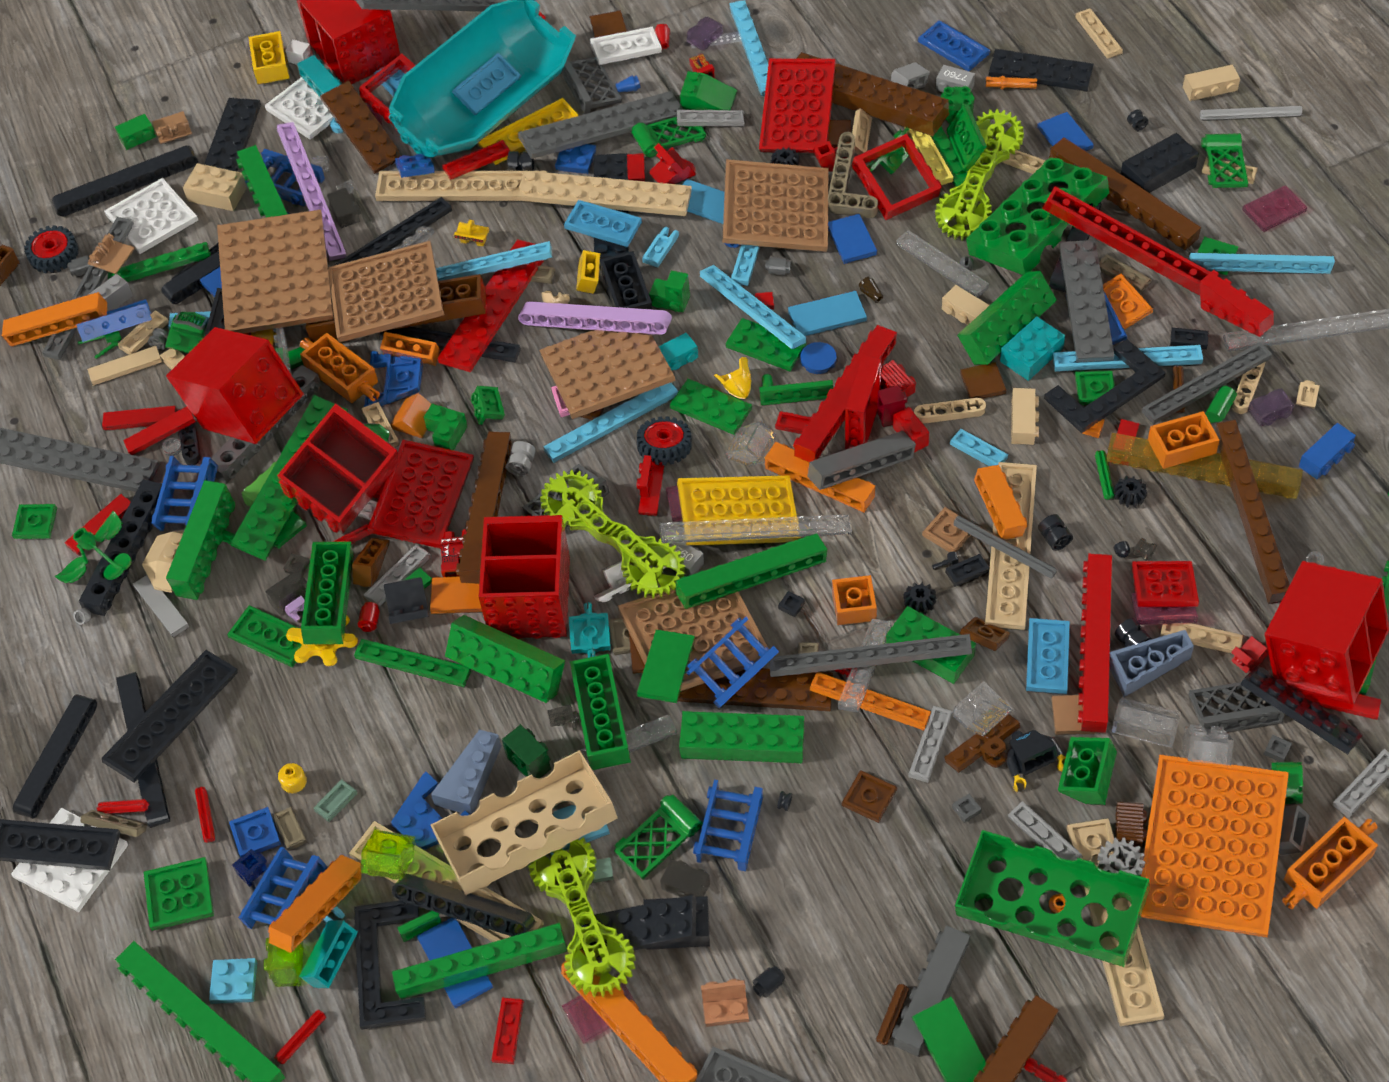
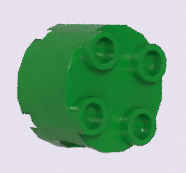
M956 86L944 88L941 97L949 101V115L945 119L947 123L950 124L963 104L969 105L973 114L974 96L969 87Z
M1272 762V770L1289 772L1285 804H1303L1302 762Z

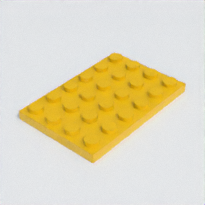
M790 475L678 478L677 486L686 545L779 543L801 539Z

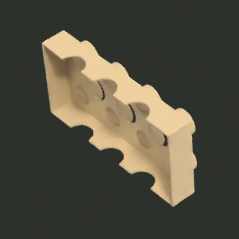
M579 750L555 762L554 769L548 776L535 778L531 774L517 781V787L512 794L506 797H498L493 793L479 800L480 805L474 813L462 816L455 812L430 826L465 895H468L478 889L487 887L493 881L515 870L526 867L529 863L553 851L562 849L566 844L590 832L601 829L604 825L618 819L612 801ZM575 789H582L577 794H570ZM567 801L571 805H576L574 814L566 819H557L553 816L554 807L561 802ZM540 807H546L543 811L539 813H533L536 809ZM525 820H530L532 823L539 825L537 832L531 837L520 838L515 834L518 824ZM508 826L505 830L496 832L498 828ZM493 839L501 843L500 850L491 857H482L478 854V847L485 840ZM470 845L466 850L458 851L462 846Z

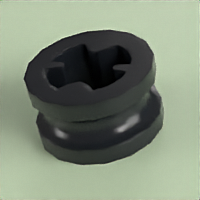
M781 791L777 809L784 808L785 811L789 810L792 793L785 794V791Z

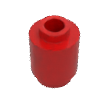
M366 602L360 609L357 625L364 632H371L377 628L380 610L376 603Z

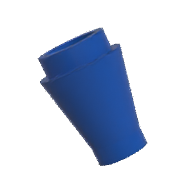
M631 75L623 81L616 83L618 93L638 91L637 89L641 88L637 75Z

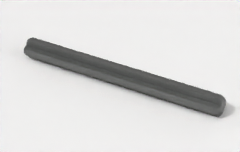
M957 516L954 520L953 525L1049 578L1055 576L1057 569L961 516Z

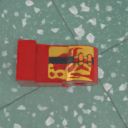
M703 54L689 59L693 72L708 74L715 79L714 67L706 61Z

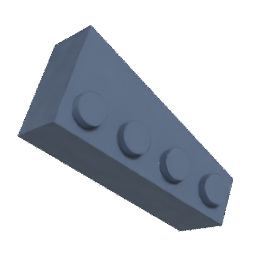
M1182 630L1110 652L1109 668L1123 697L1191 659L1194 645L1186 630Z
M479 729L431 793L435 806L460 813L466 811L469 815L475 812L501 748L498 734Z

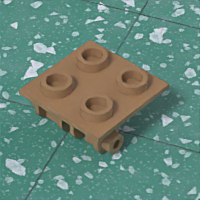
M183 111L152 121L160 144L192 134Z
M108 233L104 235L103 240L98 243L94 252L90 254L87 264L117 274L135 248L113 240L114 236Z

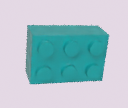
M1035 317L1001 348L1000 362L1029 381L1053 359V352H1061L1063 350L1065 335L1039 317Z

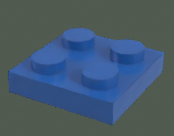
M585 144L560 151L555 169L589 174L596 152V145Z
M416 154V156L403 155L395 158V164L401 178L435 173L430 157Z
M269 807L229 821L241 859L281 845Z

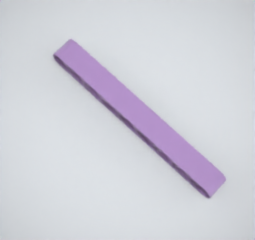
M526 302L518 319L522 324L530 326L661 335L666 333L672 316L669 312L663 310Z

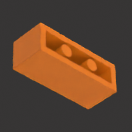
M384 332L380 346L384 355L387 353L395 357L419 358L424 364L436 366L440 353V348L435 342Z

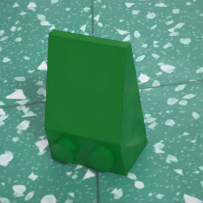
M688 71L680 93V102L685 110H731L737 90L704 73Z

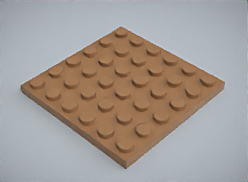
M726 159L722 243L827 252L828 168Z
M430 241L328 267L336 335L339 343L444 315Z
M592 330L539 350L572 419L675 381L672 370L651 334Z
M671 588L670 595L663 592L662 598L657 593L654 599L649 595L646 598L643 597L618 605V611L644 665L646 664L656 629L695 636L688 664L695 658L699 661L733 629L731 624L739 617L741 619L748 618L743 625L764 647H768L739 592L688 609L684 608L676 594V590L674 591ZM738 630L729 637L750 661L753 660L755 663L760 658L759 652ZM724 644L714 651L734 673L744 670L743 664ZM709 657L700 664L713 680L726 676ZM694 671L690 675L685 673L681 691L704 684L705 682Z

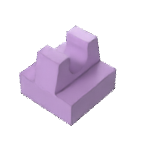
M302 596L285 606L287 615L296 622L300 620L297 613L304 609L305 600Z

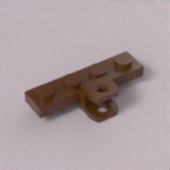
M1005 712L1002 715L1003 719L998 717L994 720L996 722L1000 721L996 726L995 724L991 726L993 723L991 722L984 732L980 730L981 733H976L944 757L945 762L960 773L982 756L987 764L998 768L1007 761V753L1004 751L1006 750V745L1003 740L1021 728L1020 722ZM997 756L1001 757L1000 760H994Z

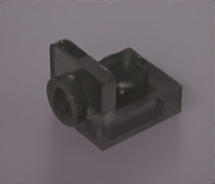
M571 704L547 710L551 727L562 726L567 722H571L573 731L577 730L576 723H579L577 711H572Z

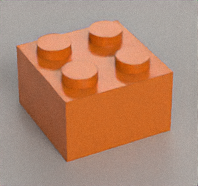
M871 575L832 580V596L837 625L876 621L877 607Z

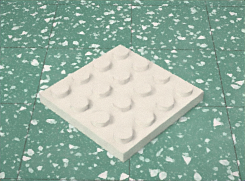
M302 77L265 105L268 112L283 122H294L296 130L310 140L329 126L330 121L334 118L320 97Z
M163 178L104 211L112 223H114L116 217L132 219L134 225L126 239L139 254L198 221L196 214Z
M63 808L58 811L50 822L52 824L95 827L80 823L81 817ZM119 838L111 868L129 845L127 841ZM19 863L11 875L22 883L80 912L110 870Z

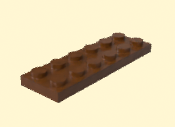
M349 81L320 95L321 101L374 174L394 164L395 158L403 156Z

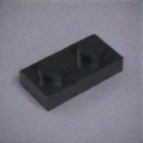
M1172 327L1170 346L1201 345V349L1207 350L1209 331Z
M978 554L946 568L945 573L954 587L989 573L990 568L981 554Z

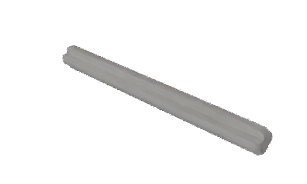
M1302 106L1208 109L1200 111V119L1301 116L1303 110Z

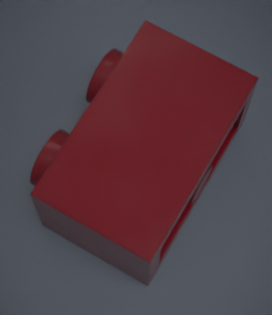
M900 386L878 391L877 414L883 427L893 425V414L906 408L907 396L905 392L901 391Z

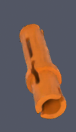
M986 76V87L1036 89L1037 78Z

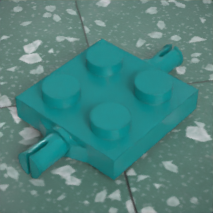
M588 602V609L587 603L583 605V614L569 617L571 653H587L589 658L594 657L595 652L611 650L608 613H592V604Z

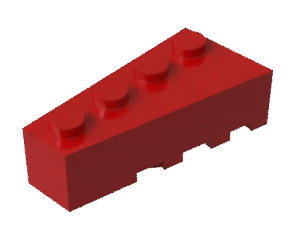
M1212 270L1200 281L1201 309L1261 337L1274 325V311L1257 299H1250L1244 290H1237L1231 286L1232 282L1227 278L1221 279L1218 276L1219 273Z

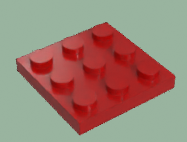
M1132 561L1138 607H1198L1199 598L1192 561Z

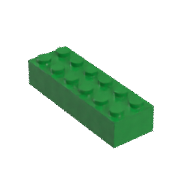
M1026 272L957 334L974 365L989 364L1001 353V348L1035 317H1040L1057 301L1042 272Z
M204 480L166 576V580L176 597L198 600L200 594L204 591L206 577L210 575L211 564L216 559L218 546L223 541L222 532L228 527L231 512L235 510V502L224 483Z
M351 541L312 543L301 624L304 644H343L354 558Z
M462 615L451 623L445 657L544 703L549 702L558 695L565 660L466 615Z
M609 654L570 661L590 768L597 770L631 763Z
M682 711L679 744L681 759L803 764L804 716Z

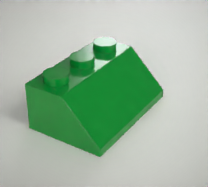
M1091 737L1070 738L1058 787L1060 793L1084 804L1105 805L1117 755V750L1111 739Z

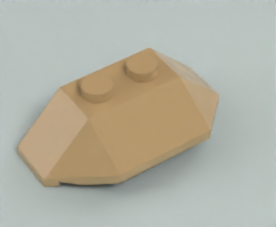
M184 530L158 535L142 563L155 590L173 592L166 580V576Z

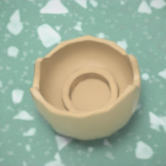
M550 291L542 292V300L544 303L569 304L570 295H562L559 292L557 296H553Z

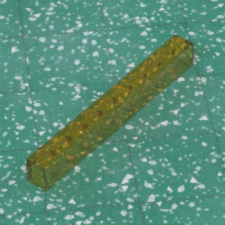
M1117 433L1111 434L1107 452L1108 462L1231 487L1220 453L1163 469L1148 439ZM1249 459L1259 492L1297 499L1303 470Z

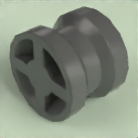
M155 328L152 332L153 336L149 338L148 343L151 347L156 346L158 350H163L169 333L164 329Z

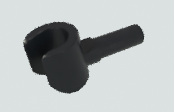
M949 552L947 560L933 564L932 568L936 569L946 565L952 566L957 564V552Z

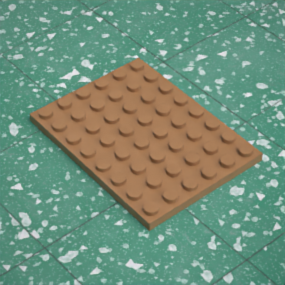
M321 209L217 225L225 330L243 334L334 319Z

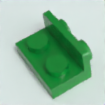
M477 386L475 392L471 395V403L474 405V415L478 420V424L483 425L485 419L503 420L505 413L498 387Z

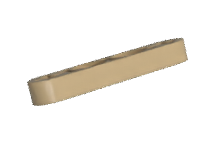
M1265 362L1257 366L1256 369L1253 368L1243 374L1236 392L1238 395L1232 404L1234 412L1244 414L1249 410L1264 370ZM1247 375H1254L1256 379H1248ZM1248 388L1251 392L1244 393L1241 389ZM1241 399L1244 400V404L1242 406L1239 405Z
M981 398L923 404L917 406L914 413L923 424L979 417L985 413L986 403ZM962 407L964 411L956 412L954 408ZM943 409L946 413L940 415L936 411Z

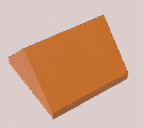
M419 393L406 398L390 424L392 429L423 438L427 431L424 416L431 403Z

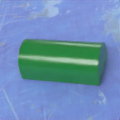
M1221 386L1205 413L1210 423L1223 421L1238 395L1232 388Z

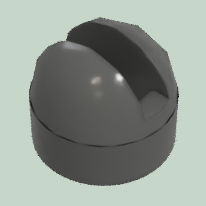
M963 256L959 263L960 269L963 271L973 269V258L971 256Z

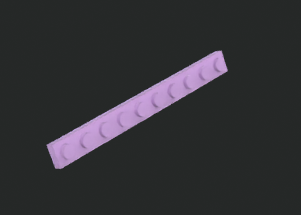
M294 122L277 125V131L309 211L320 209L322 211L326 252L329 261L345 258V249Z

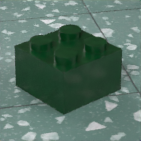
M520 724L502 738L506 758L525 777L532 774L535 778H541L551 770L549 762L551 759L547 753V746L542 741L538 742L535 739L534 733L529 728L525 729Z

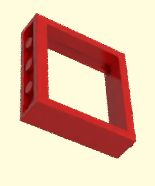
M400 54L362 84L359 89V96L362 100L369 104L374 112L379 113L388 124L393 126L394 124L389 119V108L371 92L399 70L406 74L416 66L403 54Z
M907 134L853 158L851 165L869 195L877 199L878 209L885 220L930 201L940 194L942 188L940 181L935 178L931 167L927 166L922 153L918 152L915 142ZM904 147L929 188L891 205L865 163Z
M862 356L845 407V450L868 443L877 415L878 391L880 390L881 359Z

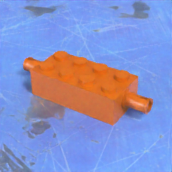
M328 333L324 334L314 343L307 337L304 340L302 339L300 346L305 350L300 353L304 367L317 373L319 379L351 404L363 394L371 401H376L379 398L380 392L373 388L378 383L375 369Z
M1344 816L1287 870L1284 881L1293 890L1282 899L1284 905L1286 906L1290 903L1288 908L1293 909L1304 898L1318 909L1373 857L1378 844L1369 836L1378 829L1377 824L1374 822L1370 826L1373 820L1367 819L1358 828Z

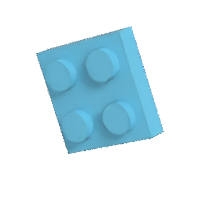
M256 958L213 960L209 995L210 1003L254 1002L257 970Z

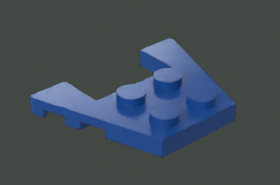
M371 351L370 365L373 368L387 367L384 392H380V396L376 401H371L365 396L364 407L379 402L380 406H384L420 392L423 369L421 359L407 356L395 357L387 353L382 355L376 351Z
M427 772L423 773L391 821L392 826L404 839L423 850L439 844L430 825L443 819L424 800L438 785ZM463 811L460 815L467 816L469 814Z

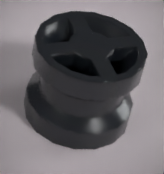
M1139 109L1132 111L1127 117V122L1132 125L1135 131L1144 129L1149 122L1148 118L1143 116V112Z

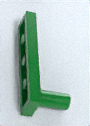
M765 374L761 377L762 387H759L760 403L762 406L826 399L829 390L834 388L833 380L773 386L772 376Z

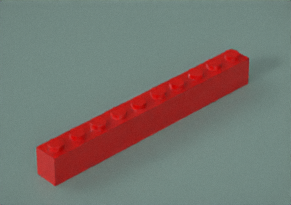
M1055 186L1042 208L1043 210L1195 294L1200 295V281L1210 271Z
M877 325L873 331L869 332L866 342H862L859 352L853 355L850 365H847L843 375L837 378L835 387L829 390L826 400L820 403L817 413L812 414L810 423L804 426L801 436L795 439L793 443L795 457L807 462L819 459L845 420V407L862 356L881 359L882 366L896 345V331Z
M1088 553L1087 561H1083V572L1086 573V577H1083L1082 588L1086 589V593H1082V605H1085V609L1081 611V621H1085L1084 626L1081 625L1080 637L1084 638V642L1080 643V654H1083V659H1080L1079 671H1083V676H1079V688H1082V693H1079L1078 705H1082V711L1078 710L1077 723H1081V731L1106 733L1109 698L1112 555Z

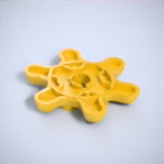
M348 615L346 617V625L350 622ZM290 628L286 634L287 640L299 642L302 645L294 655L297 663H305L312 656H320L323 659L324 665L333 666L338 661L335 655L337 649L340 647L352 648L358 644L357 637L354 634L344 633L343 644H304L301 628Z

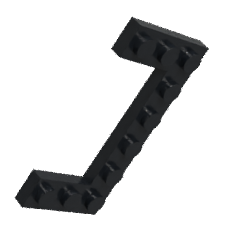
M1128 339L1114 347L1113 351L1135 373L1083 408L1059 385L1044 394V399L1081 433L1165 377L1166 372Z
M400 900L354 907L355 930L358 931L356 935V957L361 1030L426 1021L424 997L383 1003L381 999L378 926L410 922L419 917V907Z

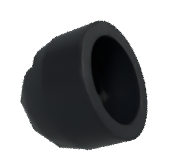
M1121 541L1113 547L1116 555L1120 558H1125L1130 553V546L1127 541Z

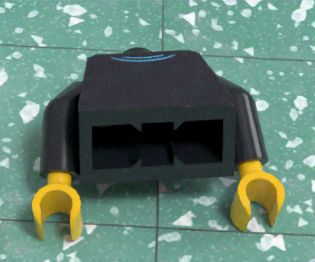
M1031 730L1024 734L1021 731H1015L1012 734V739L1009 742L1010 749L1007 751V765L1011 777L1014 776L1013 788L1016 792H1018L1017 783H1022L1024 790L1026 788V780L1021 778L1020 774L1025 776L1059 760L1057 764L1058 770L1063 771L1064 765L1062 763L1065 762L1066 756L1062 755L1064 752L1053 737L1040 734L1036 730Z

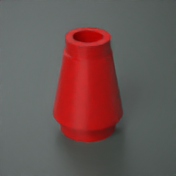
M658 24L654 31L662 49H666L669 47L670 28L667 24Z

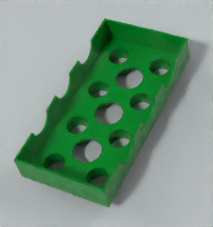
M1050 157L966 238L969 255L1021 275L1030 272L1040 262L1042 251L1047 245H1051L1053 249L1062 241V233L1069 223L1043 209H1036L1028 213L1027 207L1035 202L1045 203L1051 194L1048 191V187L1055 182L1067 183L1068 189H1059L1087 204L1092 203L1096 207L1109 194L1108 177L1092 172L1089 168H1081L1063 162L1059 158ZM1013 223H1023L1026 226V230H1014L1009 234L1005 232L1006 227Z
M982 830L955 903L956 916L1125 967L1149 892L1150 879L1121 870L1117 873L1106 872L1098 868L1094 862L1080 858L1066 860L1055 855L1050 849L1039 846L1025 848L1014 843L1009 837ZM995 861H1001L1006 865L1005 870L1000 873H994L988 867ZM1036 873L1044 874L1047 877V881L1042 885H1034L1029 879ZM1008 878L1019 880L1024 887L1023 895L1015 901L1004 900L998 893L999 884L1003 880ZM1075 886H1084L1089 890V893L1083 898H1077L1071 894V890ZM1057 891L1064 896L1066 903L1062 911L1050 914L1040 907V897L1045 892ZM985 898L992 901L993 906L987 911H981L975 907L976 902ZM1118 898H1125L1130 901L1131 906L1129 909L1121 911L1113 906V902ZM1091 903L1102 905L1108 913L1105 923L1097 927L1087 925L1081 916L1083 908ZM1022 911H1029L1034 915V919L1030 923L1023 924L1016 919V916ZM1063 924H1071L1076 928V932L1072 936L1066 937L1058 932V928ZM1114 937L1118 940L1119 945L1111 950L1105 949L1100 944L1103 938Z

